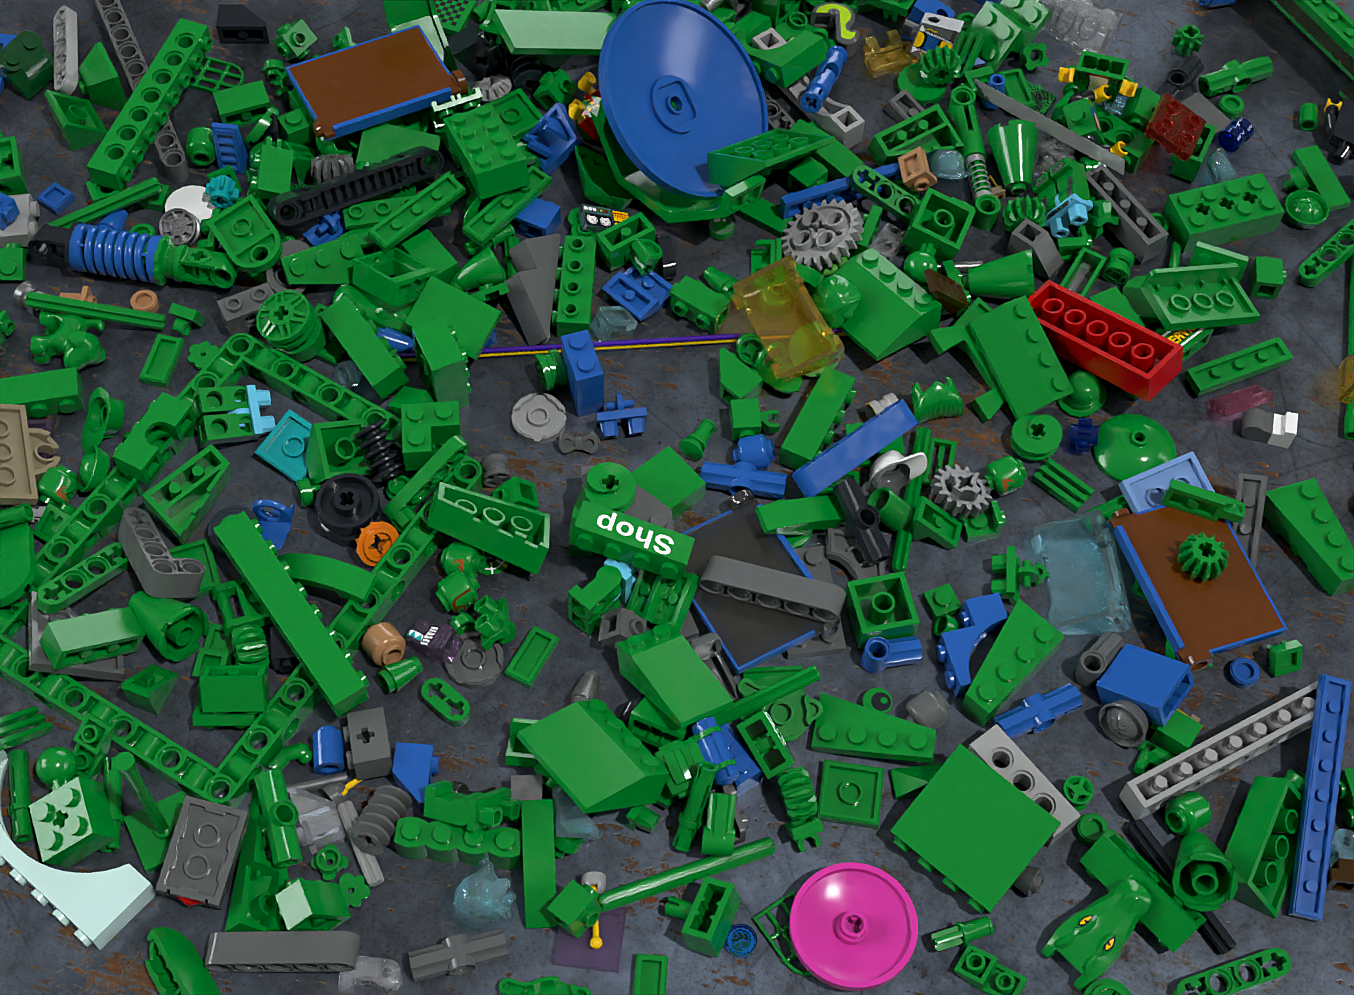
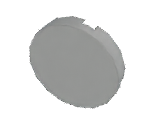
M533 393L521 398L514 405L511 417L513 430L518 437L533 444L549 443L557 439L564 431L567 422L565 407L560 400L545 393L544 395Z

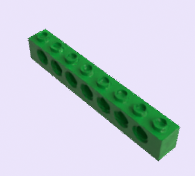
M182 18L179 19L86 167L92 183L122 191L126 182L128 183L131 180L134 169L138 163L142 162L147 148L150 144L154 143L160 127L166 123L170 111L178 104L180 95L189 86L191 77L200 68L204 56L207 52H210L213 39L210 36L208 26Z

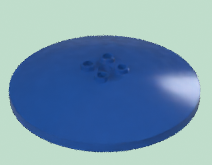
M643 0L623 12L614 21L606 34L601 48L598 78L603 108L618 143L645 176L671 193L695 200H710L723 195L727 189H721L720 185L709 184L707 153L768 131V110L764 90L748 53L736 36L718 18L700 6L686 0ZM670 101L674 102L676 110L672 108Z

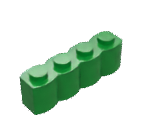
M405 817L397 820L394 844L397 854L403 858L421 860L429 857L439 863L461 861L466 865L474 867L491 864L503 870L518 869L522 865V832L517 829L499 827L491 830L486 827L473 832L467 830V825L458 826L439 820L430 823L416 817Z

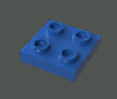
M558 102L523 137L525 141L529 142L527 147L532 149L534 155L541 160L543 172L550 176L575 151V146H580L583 143V139L565 106Z

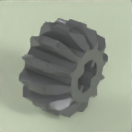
M346 154L320 155L312 159L310 172L314 183H322L326 179H334V176H343L346 172H353L355 164L353 163V158Z

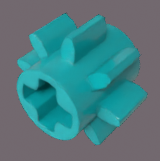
M220 175L216 178L212 177L210 183H207L205 194L210 196L209 202L213 206L227 208L229 205H233L234 200H238L240 189L235 188L236 182L233 179Z

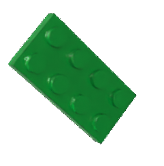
M521 88L484 104H492L514 140L518 138L519 140L523 139L542 118V114ZM445 127L434 128V135L441 136V146L457 167L461 169L458 160L448 145Z

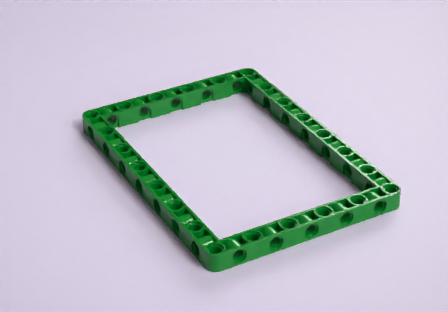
M246 333L232 335L176 397L190 404L195 414L192 395L198 388L235 386L243 376L253 375L266 382L268 387L293 401L296 399L309 406L312 412L330 422L365 418L366 425L386 418L387 421L381 428L391 429V432L385 438L395 439L396 441L390 447V450H399L400 453L397 456L404 460L401 418ZM197 420L181 442L172 437H162L153 443V446L159 449L164 464L148 485L120 472L116 465L35 556L36 575L32 585L27 584L23 589L26 593L19 600L8 606L0 607V677L79 727L87 713L94 714L115 728L110 745L120 753H131L136 763L190 797L237 809L252 790L254 784H256L254 777L268 769L266 765L285 747L323 697L301 663H299L270 700L265 711L259 714L219 767L215 768L65 674L35 671L32 676L25 677L29 672L33 671L29 670V651L12 641L24 626L28 627V599L24 602L20 601L24 598H29L31 591L38 592L42 585L89 557L88 553L101 538L105 539L122 519L124 510L138 496L141 497L161 475L162 468L174 455L177 456L198 432L197 423L199 420ZM434 444V445H433V447H434V454H435L444 444ZM465 455L442 479V483L480 493L483 489L482 467L475 459ZM467 476L473 477L471 479H464ZM436 490L372 570L371 573L376 575L378 579L366 603L349 600L330 624L338 637L336 644L340 650L345 647L352 658L362 647V639L366 631L371 626L382 621L446 538L447 534L427 526L429 508ZM402 560L408 561L405 564H397L399 561ZM367 604H374L372 608H363ZM296 695H304L301 700H291ZM83 700L79 706L72 707L76 701ZM131 730L127 736L119 737L123 731ZM267 742L265 747L254 749L256 744ZM180 760L176 766L172 768L167 767L171 761ZM223 790L229 791L226 797L222 799L216 798L219 792Z

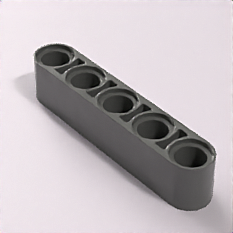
M716 555L708 557L699 581V586L708 593L825 623H835L838 621L846 597L844 589L834 584Z
M349 931L213 932L209 936L204 967L215 972H349L356 969L360 936Z

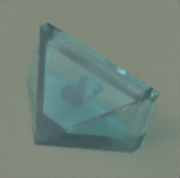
M560 786L552 789L556 837L599 839L603 836V833L587 814L583 813Z

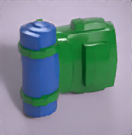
M706 717L695 722L692 726L694 736L682 742L678 739L659 747L658 752L654 754L669 772L664 788L670 799L677 797L680 800L688 797L700 761H709L718 767V772L714 779L717 786L732 784L740 776L736 767V761L732 758L722 736L721 727L718 726L714 717Z

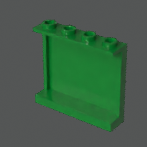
M959 744L890 831L895 836L892 841L906 853L910 849L920 856L917 862L930 873L935 869L945 877L941 882L957 894L959 890H962L970 897L967 903L980 914L984 910L992 914L993 909L1048 839L1060 828L1061 822L962 744Z

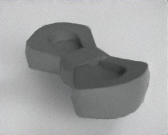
M564 430L560 434L557 443L559 449L564 454L573 450H584L594 454L600 446V439L594 431H590L582 437V435L574 436Z

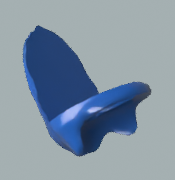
M257 500L252 505V511L256 514L264 532L261 536L265 541L270 539L278 552L283 547L290 532L294 504L287 508L285 505L273 500ZM263 507H271L275 510L268 512Z

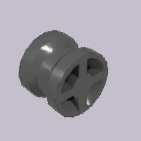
M490 454L481 459L480 465L484 472L483 483L485 486L496 488L511 478L510 471L507 470L508 458L505 455Z

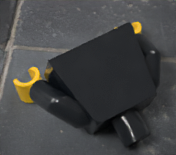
M1328 98L1324 108L1325 130L1330 136L1329 143L1337 147L1333 158L1338 162L1346 163L1350 155H1354V101L1344 98L1343 102L1340 101L1339 104H1333L1331 99Z

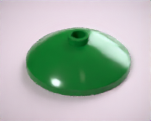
M1120 414L1109 418L1101 424L1093 439L1092 448L1095 461L1107 476L1119 483L1176 458L1175 443L1169 432L1157 421L1139 414Z

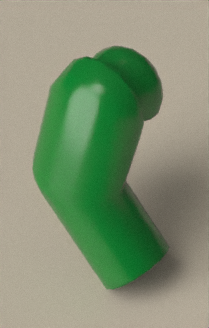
M303 742L285 746L266 766L269 770L280 769L281 772L291 761L296 759L301 764H307L313 758V751L308 748L309 745Z

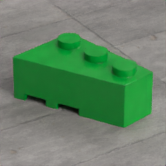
M936 104L874 135L868 150L880 167L898 162L900 156L919 146L925 150L927 162L957 158L964 144L939 104Z

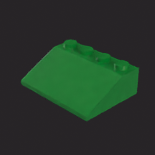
M775 128L708 152L709 184L720 185L721 189H729L758 173L761 176L771 174L772 170L785 169L788 167V164L796 162L834 143L835 136Z
M873 247L851 257L834 273L854 282L862 293V302L855 309L853 317L846 319L839 329L876 361L926 336L932 329L939 328L942 304ZM814 293L808 299V302L811 305L814 302Z
M600 699L576 701L518 731L516 736L584 814L657 803L669 776V772L660 763L659 759L646 749L641 740L635 737L624 725L623 721L618 719Z

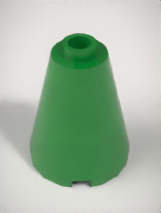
M1009 120V125L1001 127L999 123L990 128L987 138L1005 190L1013 195H1021L1031 187L1039 131L1038 127L1035 128V123L1031 121Z
M1024 250L969 268L968 274L963 275L964 289L970 290V295L1012 301L1026 295L1028 299L1035 292L1032 250Z
M145 590L135 593L129 600L128 607H131L145 635L157 651L166 659L179 662L190 657L201 646L197 643L201 636L204 635L206 637L208 633V616L197 606L172 598H156L147 594Z
M1193 832L1187 834L1181 840L1172 875V887L1175 895L1188 908L1201 912L1215 911L1221 908L1220 905L1228 899L1230 902L1234 898L1238 888L1237 873L1230 861L1207 835Z

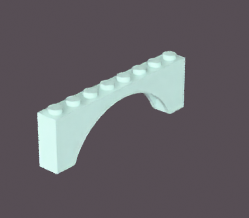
M4 750L0 751V866L2 867L7 863L13 868L9 874L21 886L29 883L34 888L31 895L40 904L45 906L49 902L56 909L52 914L65 927L71 923L78 929L74 935L86 947L92 943L101 950L157 895L156 890L130 864L102 872L74 873L50 868L35 861L18 849L6 830L2 815L1 790L8 767V756Z

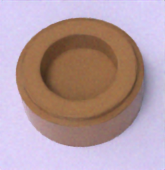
M140 290L131 297L130 304L134 310L156 313L159 309L157 295L151 290Z

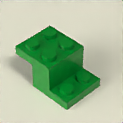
M1002 0L1000 4L986 1L966 32L968 34L974 32L975 35H984L985 41L978 58L985 61L986 66L991 65L993 71H997L1011 51L1020 53L1024 45L1034 40L1052 12L1038 0ZM975 42L972 43V45H971V47H970V49H969L970 52H971V50H972L973 45H974Z

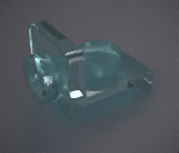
M599 306L590 329L599 341H609L612 332L634 331L638 322L622 306Z

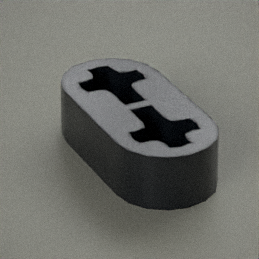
M655 235V243L660 246L663 252V256L657 263L660 276L663 279L676 278V261L670 235Z

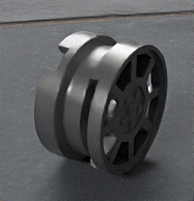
M182 208L168 210L163 214L159 222L161 236H171L175 246L182 244L191 247L196 244L195 242L202 233L199 219Z

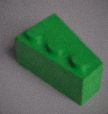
M210 444L142 495L145 508L179 545H184L188 542L232 478L230 463Z

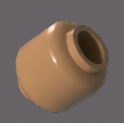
M384 622L373 625L366 631L362 639V648L376 665L382 667L400 661L403 658L406 641L392 624Z

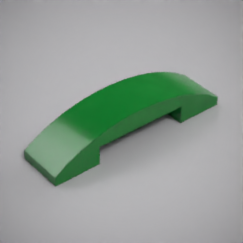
M287 553L277 557L279 562L285 560L293 573L290 578L294 583L299 581L302 585L336 591L340 598L366 603L378 579L376 575L364 569L328 557L304 553Z
M553 799L521 800L526 929L558 927V924L547 910L548 906L557 897Z

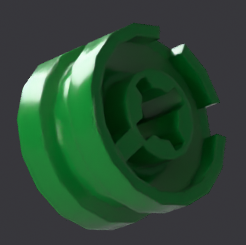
M557 349L548 350V353L545 355L542 353L534 355V359L537 358L534 361L537 374L539 373L541 385L546 392L553 390L556 385L562 387L568 384L565 366Z

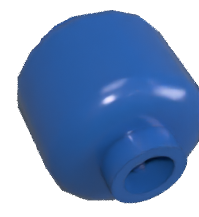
M764 434L742 437L738 441V448L733 449L735 463L749 462L754 464L758 470L770 468L772 461L776 460L772 439H767Z

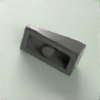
M906 89L889 100L883 108L898 123L925 110Z

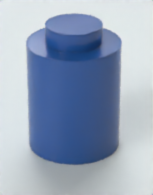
M327 725L320 727L312 735L314 771L322 775L340 773L345 769L343 732L336 729L335 726Z

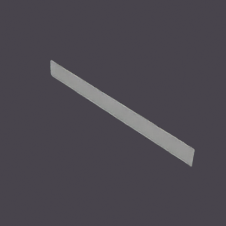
M973 79L977 88L976 95L1022 120L1035 123V127H1038V129L1124 175L1125 160L981 81Z

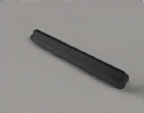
M1137 819L1127 827V831L1162 877L1172 885L1175 862L1143 820ZM1199 911L1207 919L1201 928L1219 952L1223 955L1231 952L1237 946L1236 942L1212 911Z

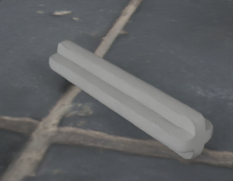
M347 800L337 806V811L368 886L375 887L384 882L375 855L361 851L351 839V828L358 819V814L352 801Z

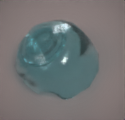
M1222 147L1213 150L1208 155L1205 164L1206 172L1215 184L1239 178Z

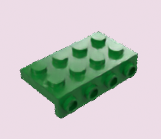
M1237 263L1153 269L1149 272L1140 288L1166 331L1253 324L1260 317V314L1236 280V276L1241 269Z

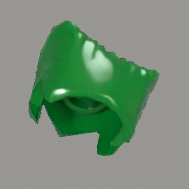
M946 376L948 384L935 381L925 392H922L918 382L913 384L910 395L913 415L918 421L916 425L933 418L960 417L964 414L962 399L950 377Z

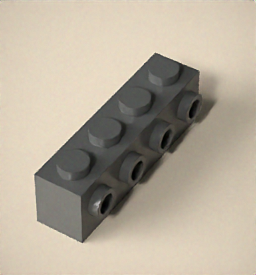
M1103 164L1086 172L1090 195L1095 196V200L1111 201V214L1119 217L1118 225L1105 223V226L1134 254V257L1141 264L1160 254L1169 233Z

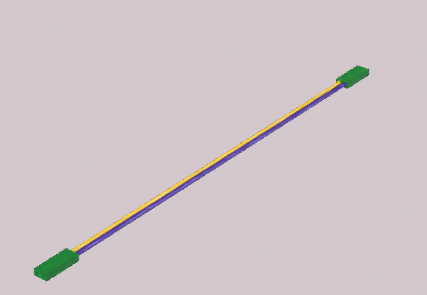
M828 328L836 336H847L839 328ZM797 330L753 333L761 341L790 339ZM744 333L599 341L592 343L595 350L736 342L740 335ZM561 344L483 348L479 357L548 353V350L554 348L560 353ZM397 349L389 352L392 357L398 354L403 362L417 361L415 352L398 353ZM349 355L351 369H359Z

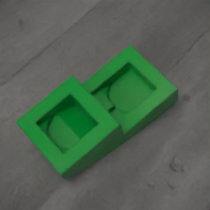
M210 623L204 648L200 647L192 674L193 677L200 678L205 666L231 665L233 660L231 638L225 636L223 625Z

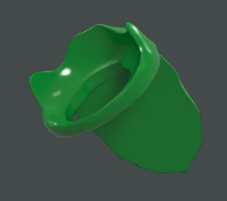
M772 343L766 346L758 355L755 364H749L751 369L759 372L767 385L779 392L792 394L798 392L801 388V376L791 365L786 363L787 351L780 343ZM776 350V359L764 364L767 355Z

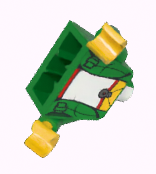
M1082 50L1078 65H1071L1066 68L1060 67L1057 80L1063 83H1073L1078 87V92L1093 91L1106 84L1109 88L1105 89L1104 93L1107 96H1112L1104 101L1107 103H1114L1117 95L1133 98L1138 86L1133 77L1125 76L1130 60ZM1093 102L1094 104H1096V105H1098V106L1104 104V102H1102V103H1100V104H1097V103Z

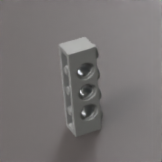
M997 724L969 745L968 750L1011 784H1022L1026 791L1021 792L1061 822L1060 828L1045 843L1047 847L1051 846L1076 825L1081 815ZM992 761H1001L1006 768H998Z

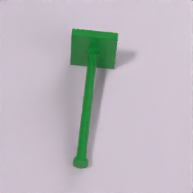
M121 752L114 758V766L118 772L123 773L143 809L124 817V820L144 869L149 875L163 867L186 796L183 791H180L161 801L155 802L135 767L136 761L134 756L129 752Z

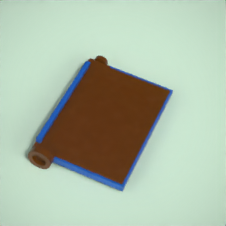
M419 25L285 67L286 74L315 122L312 123L316 137H324L325 141L427 108L434 101L437 104L448 101L452 95L455 97L459 93L461 96L468 94V85L462 71L458 69L450 74Z
M1165 505L1130 514L1127 508L1119 509L1113 513V519L1109 521L1108 525L1175 655L1180 662L1190 665L1191 673L1208 667L1214 661L1211 655L1286 633L1288 630L1227 519H1218L1215 522ZM1202 531L1208 538L1215 534V541L1224 542L1223 549L1229 551L1228 566L1217 579L1212 580L1209 578L1204 583L1198 576L1191 580V573L1182 572L1183 565L1177 563L1178 548L1181 543L1191 534L1197 536Z

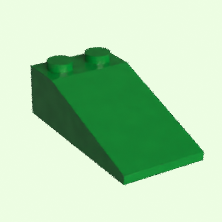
M668 623L657 625L651 630L638 635H632L628 639L616 643L620 674L680 728L734 706L733 699L684 636Z

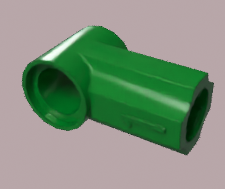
M710 792L707 808V825H704L701 854L733 857L735 840L733 825L737 795Z

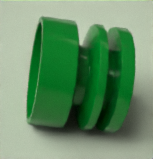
M284 290L270 296L259 308L256 317L257 329L274 349L298 362L310 360L316 356L327 342L329 335L328 325L306 297L295 290Z

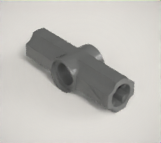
M503 928L473 936L468 934L453 935L444 939L439 945L408 952L415 982L447 973L452 976L466 974L476 969L477 965L510 957Z

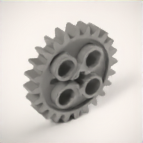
M833 199L830 204H827L826 200H823L821 206L813 203L812 209L803 208L804 214H795L797 220L788 222L790 228L784 229L785 236L781 237L783 254L788 262L802 264L812 269L817 266L818 270L821 271L824 264L831 268L832 261L836 260L841 263L842 255L850 256L848 250L856 249L855 241L862 240L860 233L864 232L862 227L864 222L857 208H854L852 203L846 205L844 200L837 203L836 199Z

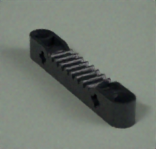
M418 146L395 154L388 159H383L380 163L363 166V169H354L351 173L346 172L343 176H334V179H326L322 183L317 182L315 185L303 186L277 195L268 202L267 213L277 223L287 227L437 175L444 167V157L435 149L427 146ZM430 155V162L425 166V158ZM287 205L288 211L286 215L281 217L280 210L283 206Z

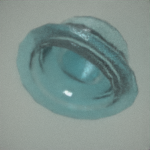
M940 149L932 155L929 170L936 177L963 179L971 174L970 171L965 170L964 157L957 150Z

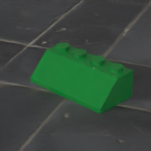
M1026 295L1004 303L968 323L1016 421L1020 417L1032 415L1054 406L1075 393Z
M1255 776L1241 814L1238 816L1232 837L1227 844L1224 856L1230 861L1237 873L1238 888L1233 899L1271 918H1277L1293 876L1303 796L1288 778Z

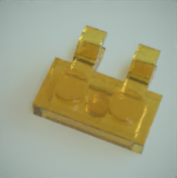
M896 29L887 32L889 39L885 40L886 47L881 49L874 35L864 38L867 45L863 46L865 53L863 60L873 78L903 70L905 67L918 64L919 58L909 51L911 47L910 41L902 42Z

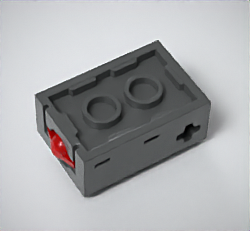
M186 796L155 890L162 895L178 898L187 906L201 904L222 910L251 819L249 812Z

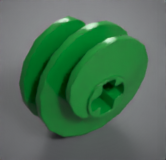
M1026 415L1020 417L1014 423L1009 441L1012 449L1026 460H1046L1054 455L1059 448L1063 435L1062 427L1057 419L1051 415Z
M612 462L599 463L593 466L587 473L583 499L624 513L631 507L635 498V479L630 471L620 464Z

